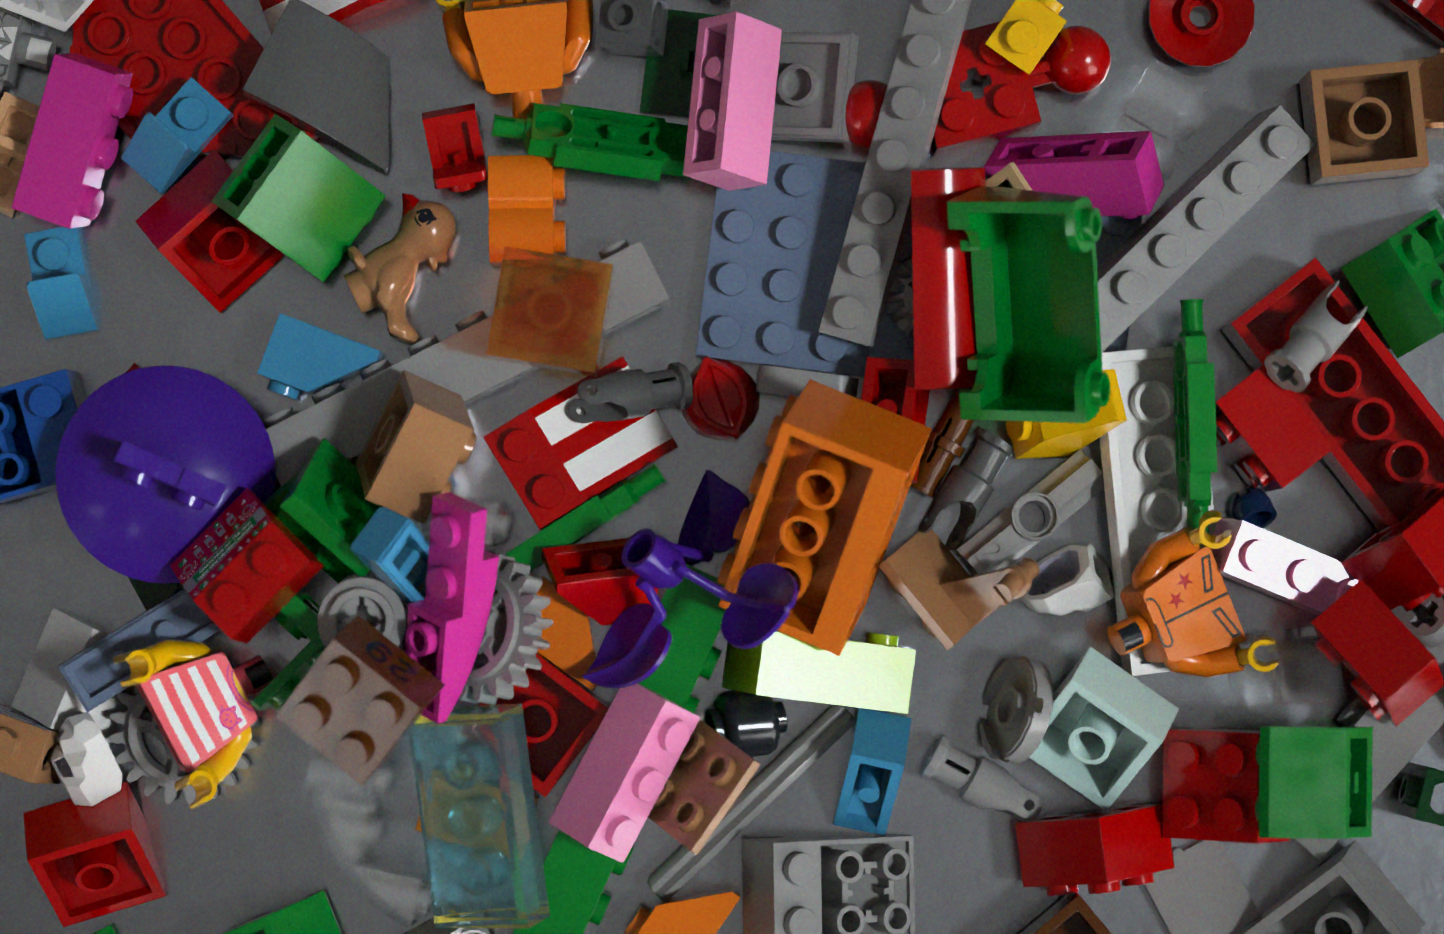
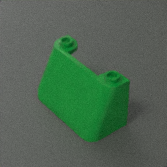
M976 187L948 201L949 229H963L967 233V237L960 240V250L971 251L977 354L967 359L968 370H977L975 384L972 390H962L959 392L961 419L1087 423L1098 414L1101 406L1107 405L1110 396L1109 377L1107 373L1102 371L1096 241L1100 237L1102 226L1099 209L1093 208L1089 198L1084 196L1006 187Z

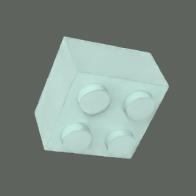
M1090 646L1053 693V708L1048 728L1039 747L1029 758L1107 811L1162 744L1179 708Z

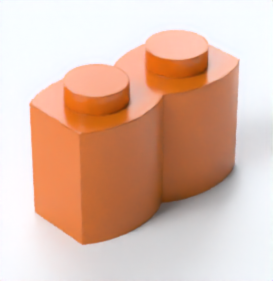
M534 155L488 156L489 262L492 267L556 266L557 253H566V222L556 221V200H565L566 196L565 168H555L553 166L554 158Z

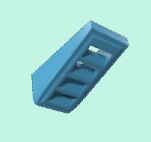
M381 507L375 512L351 544V550L407 605L425 599L426 584L419 593L417 589L427 577L429 541L409 518L386 507Z

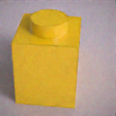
M1115 369L1102 370L1103 373H1107L1110 381L1109 401L1106 406H1101L1098 414L1087 423L1006 421V430L1012 440L1015 458L1069 457L1127 421Z

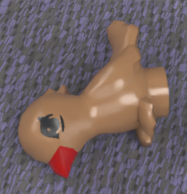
M402 193V219L392 240L374 248L365 256L355 246L348 247V255L356 269L343 276L362 314L379 307L385 315L389 335L406 344H415L419 335L407 319L406 303L415 285L418 265L426 261L428 267L432 271H436L437 262H446L448 250L456 234V222L452 212L442 203L432 200L421 201L413 194Z

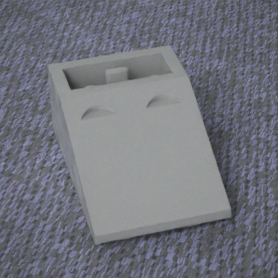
M827 836L742 839L744 934H915L914 836Z

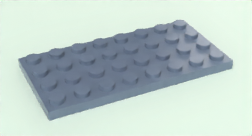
M770 151L767 185L732 191L716 187L696 358H703V356L707 355L713 359L730 362L777 366L864 378L867 357L914 360V337L902 331L895 324L889 313L887 302L874 347L819 332L866 163ZM912 214L896 270L906 260L912 258ZM1119 216L1101 217V234L1098 241H1096L1097 268L1141 227L1142 216L1134 219H1123ZM909 284L908 287L913 289V285ZM1129 327L1102 353L1126 351ZM973 387L959 388L958 390H972Z

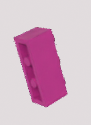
M77 53L54 54L12 203V209L68 229L90 226L91 221L98 216L103 205L104 192L100 188L105 170L112 166L117 156L119 143L115 139L120 118L126 116L132 103L133 89L129 86L133 73Z

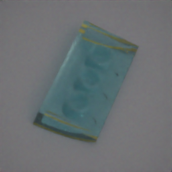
M522 704L453 708L448 719L439 724L421 715L409 731L435 928L529 929L550 917Z

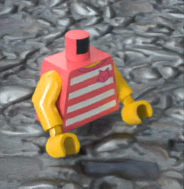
M169 639L141 650L116 655L113 657L114 664L126 661L131 667L129 679L121 681L120 685L126 687L136 684L180 770L186 773L194 770V772L177 780L174 788L176 791H179L189 784L194 788L196 799L193 803L189 804L190 809L210 801L216 794V786L235 768L252 738L251 725L258 720V717L248 697L266 688L273 680L266 663L260 655H257L232 668L223 651H212L203 642Z

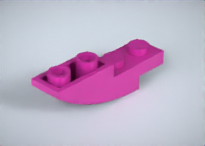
M451 492L433 496L425 599L408 604L405 653L445 684L422 714L423 717L437 724L448 719L473 668L490 615L499 556L484 550L487 509Z

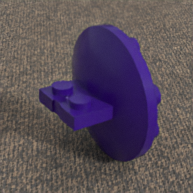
M169 365L145 367L124 373L103 384L89 395L74 413L63 433L55 467V482L59 505L68 527L79 543L96 560L108 568L130 578L152 583H179L180 581L170 565L246 488L250 489L264 503L274 494L276 481L275 458L269 435L263 422L247 400L228 384L210 374L191 368Z

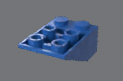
M63 369L0 388V503L56 490L55 467L60 441L70 419L79 406L87 399L79 372Z

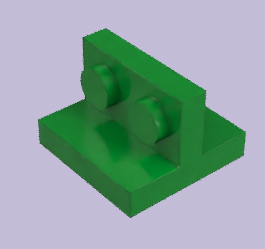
M323 438L310 449L299 471L271 495L264 504L324 565L322 570L339 584L352 572L356 573L359 577H363L371 571L351 550V544L375 512L382 506L365 499L357 467Z

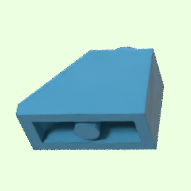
M279 313L257 374L270 379L266 389L297 400L300 391L314 395L329 386L342 383L360 375L359 373L365 368L384 360L386 354L375 348Z
M858 708L833 825L883 836L886 835L905 766L912 718Z

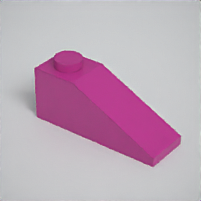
M1151 131L1001 138L984 165L986 175L991 177L1008 164L1014 162L1033 191L1088 197L1092 207L1099 209L1101 217L1119 216L1123 219H1134L1142 215H1149L1164 188Z

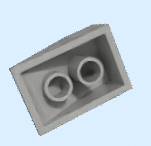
M1354 840L1315 869L1239 934H1420L1425 922L1357 841Z

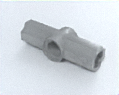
M1081 449L1076 451L1021 497L1015 499L1004 511L959 546L955 552L972 575L1012 565L1042 539L1050 536L1058 526L1104 490L1103 472ZM1025 503L1037 504L1045 514V523L1039 532L1027 531L1019 521V512Z

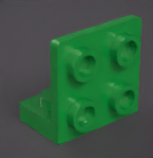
M303 588L280 610L281 612L275 619L297 640L309 638L311 641L250 703L257 711L272 707L278 710L282 707L302 681L300 678L312 668L326 649L318 630L320 605Z

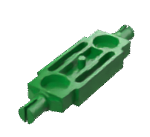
M533 103V107L528 112L526 119L494 114L491 137L523 140V146L528 155L554 158L553 166L659 181L661 174L687 177L683 175L688 125L665 122V118L560 103V106Z
M1203 299L1180 300L1182 332L1179 333L1178 339L1173 340L1175 458L1178 501H1183L1184 506H1187V527H1190L1192 530L1199 527L1201 516L1208 511V506H1211V473L1217 472L1214 363H1208L1207 336L1206 332L1203 331ZM1209 525L1206 526V528H1205V531H1206L1208 534H1209Z
M652 463L651 466L629 480L625 478L602 494L596 495L507 552L506 556L514 557L516 562L531 566V573L544 564L541 558L542 548L576 544L635 506L640 501V497L663 482L665 483L666 480L656 464Z

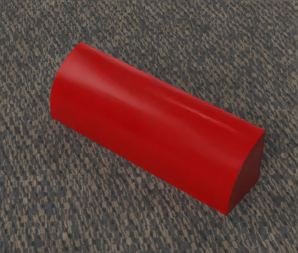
M985 167L919 168L911 170L915 390L974 387L977 370H968L967 359L977 354L971 251L960 250V240L966 238L967 233L963 229H949L947 202L976 187H986Z

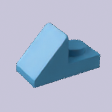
M191 77L156 116L150 112L144 116L121 159L163 195L234 115Z
M59 227L24 234L32 281L26 282V286L45 340L99 331L81 227L72 229Z

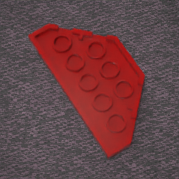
M94 0L74 22L73 40L69 53H77L133 73L129 86L133 89L132 103L126 116L120 118L119 121L120 128L130 139L134 136L144 116L148 112L156 116L191 77L234 115L201 151L200 155H209L215 149L220 156L243 158L274 114L294 125L292 118L243 94V88L264 48L222 0ZM294 125L295 127L299 128L304 133H306L313 140H316L319 137L309 131H306Z

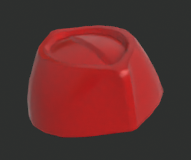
M707 355L703 356L701 362L690 374L693 384V401L688 409L682 410V415L688 425L699 435L716 440H739L740 436L754 422L759 411L760 395L755 392L756 383L751 375L741 366L730 361L713 359Z

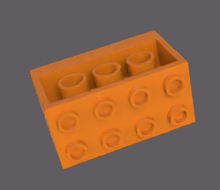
M810 379L799 396L789 395L781 416L776 415L765 441V446L770 448L765 462L759 463L752 478L748 492L754 495L749 508H744L738 519L732 537L738 541L733 554L729 553L720 570L717 583L725 586L724 589L736 593L741 577L750 567L762 563H773L783 567L795 578L798 586V597L794 607L789 610V616L777 631L840 656L865 609L880 569L879 565L885 556L932 428ZM721 599L718 606L727 609L731 603Z

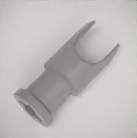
M1339 280L1323 290L1289 331L1290 339L1280 350L1271 351L1266 357L1264 365L1267 369V374L1281 388L1294 392L1303 391L1311 380L1309 374L1319 362L1328 361L1365 315L1368 308L1366 305L1345 325L1334 319L1326 308L1327 298L1339 285Z
M943 734L931 750L920 773V777L925 780L933 777L959 791L962 800L981 810L1004 812L1015 819L1023 821L1037 817L1042 809L1040 798L1035 793L1020 786L1019 782L1007 769L984 756L976 759L950 745V738Z

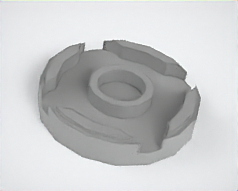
M1023 656L1020 659L1012 657L1003 662L993 674L983 698V704L990 706L988 719L981 718L979 724L982 745L990 758L1016 765L1027 760L1039 747L1048 728L1053 708L1054 689L1050 671L1042 661Z

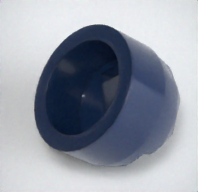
M1250 486L1248 487L1250 493L1241 497L1237 491L1230 502L1232 519L1243 520L1262 529L1274 521L1277 512L1266 492Z

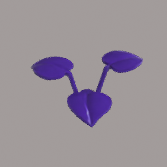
M706 470L686 515L678 544L668 541L651 529H641L628 539L622 551V562L627 568L640 576L636 580L635 585L645 593L651 605L642 603L630 606L619 615L602 641L595 661L582 675L586 680L602 687L624 688L642 682L656 671L670 648L672 634L661 624L665 620L667 612L654 587L674 588L684 577L724 601L731 603L722 617L721 632L724 639L734 647L740 649L756 647L769 639L781 627L789 616V610L794 607L798 597V586L795 578L783 567L773 563H762L750 567L741 577L737 592L733 593L698 574L686 565H695L702 561L710 562L714 552H726L737 543L738 540L732 538L736 524L743 509L749 508L750 505L748 498L741 490L724 481L714 472Z

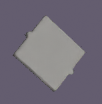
M1200 840L1183 850L1178 847L1174 848L1172 852L1175 868L1153 873L1154 882L1144 884L1170 934H1229L1261 917L1222 841Z

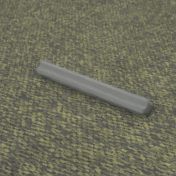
M831 705L743 789L699 854L695 855L682 846L649 877L647 884L661 900H669L854 725L855 719L844 706Z

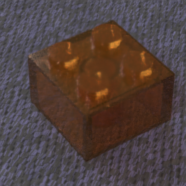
M504 246L486 355L491 360L597 377L615 273L613 264Z

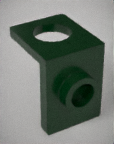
M1413 763L1412 771L1405 774L1399 791L1398 802L1403 805L1402 816L1444 826V815L1436 813L1430 806L1434 787L1444 783V771Z

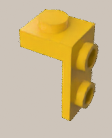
M1015 0L985 45L1030 75L1067 22V20L1058 15L1064 6L1056 0Z

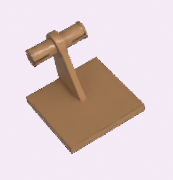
M932 529L927 533L918 531L879 565L887 576L891 588L898 595L906 599L921 618L925 630L932 637L938 639L947 651L975 625L999 607L1006 606L1012 599L1023 597L1031 589L1032 580L1039 575L1037 562L1031 558H1023L1017 565H1010L1006 568L970 576Z
M700 719L648 818L689 851L698 855L761 764Z

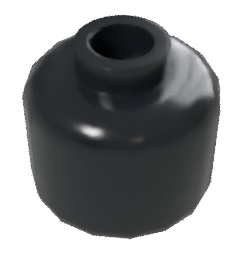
M736 690L719 693L713 700L712 708H707L704 714V722L751 758L768 755L775 751L778 747L780 733L786 732L788 726L786 711L781 701H774L770 696L755 695Z

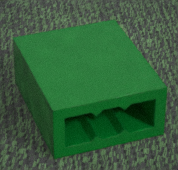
M274 114L211 202L300 267L324 282L331 271L341 263L345 252L362 228L372 220L376 209L386 195L302 130Z

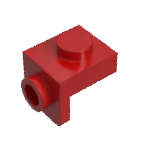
M475 103L422 113V121L433 168L435 189L447 188L450 192H463L477 187L480 181L487 180V161Z

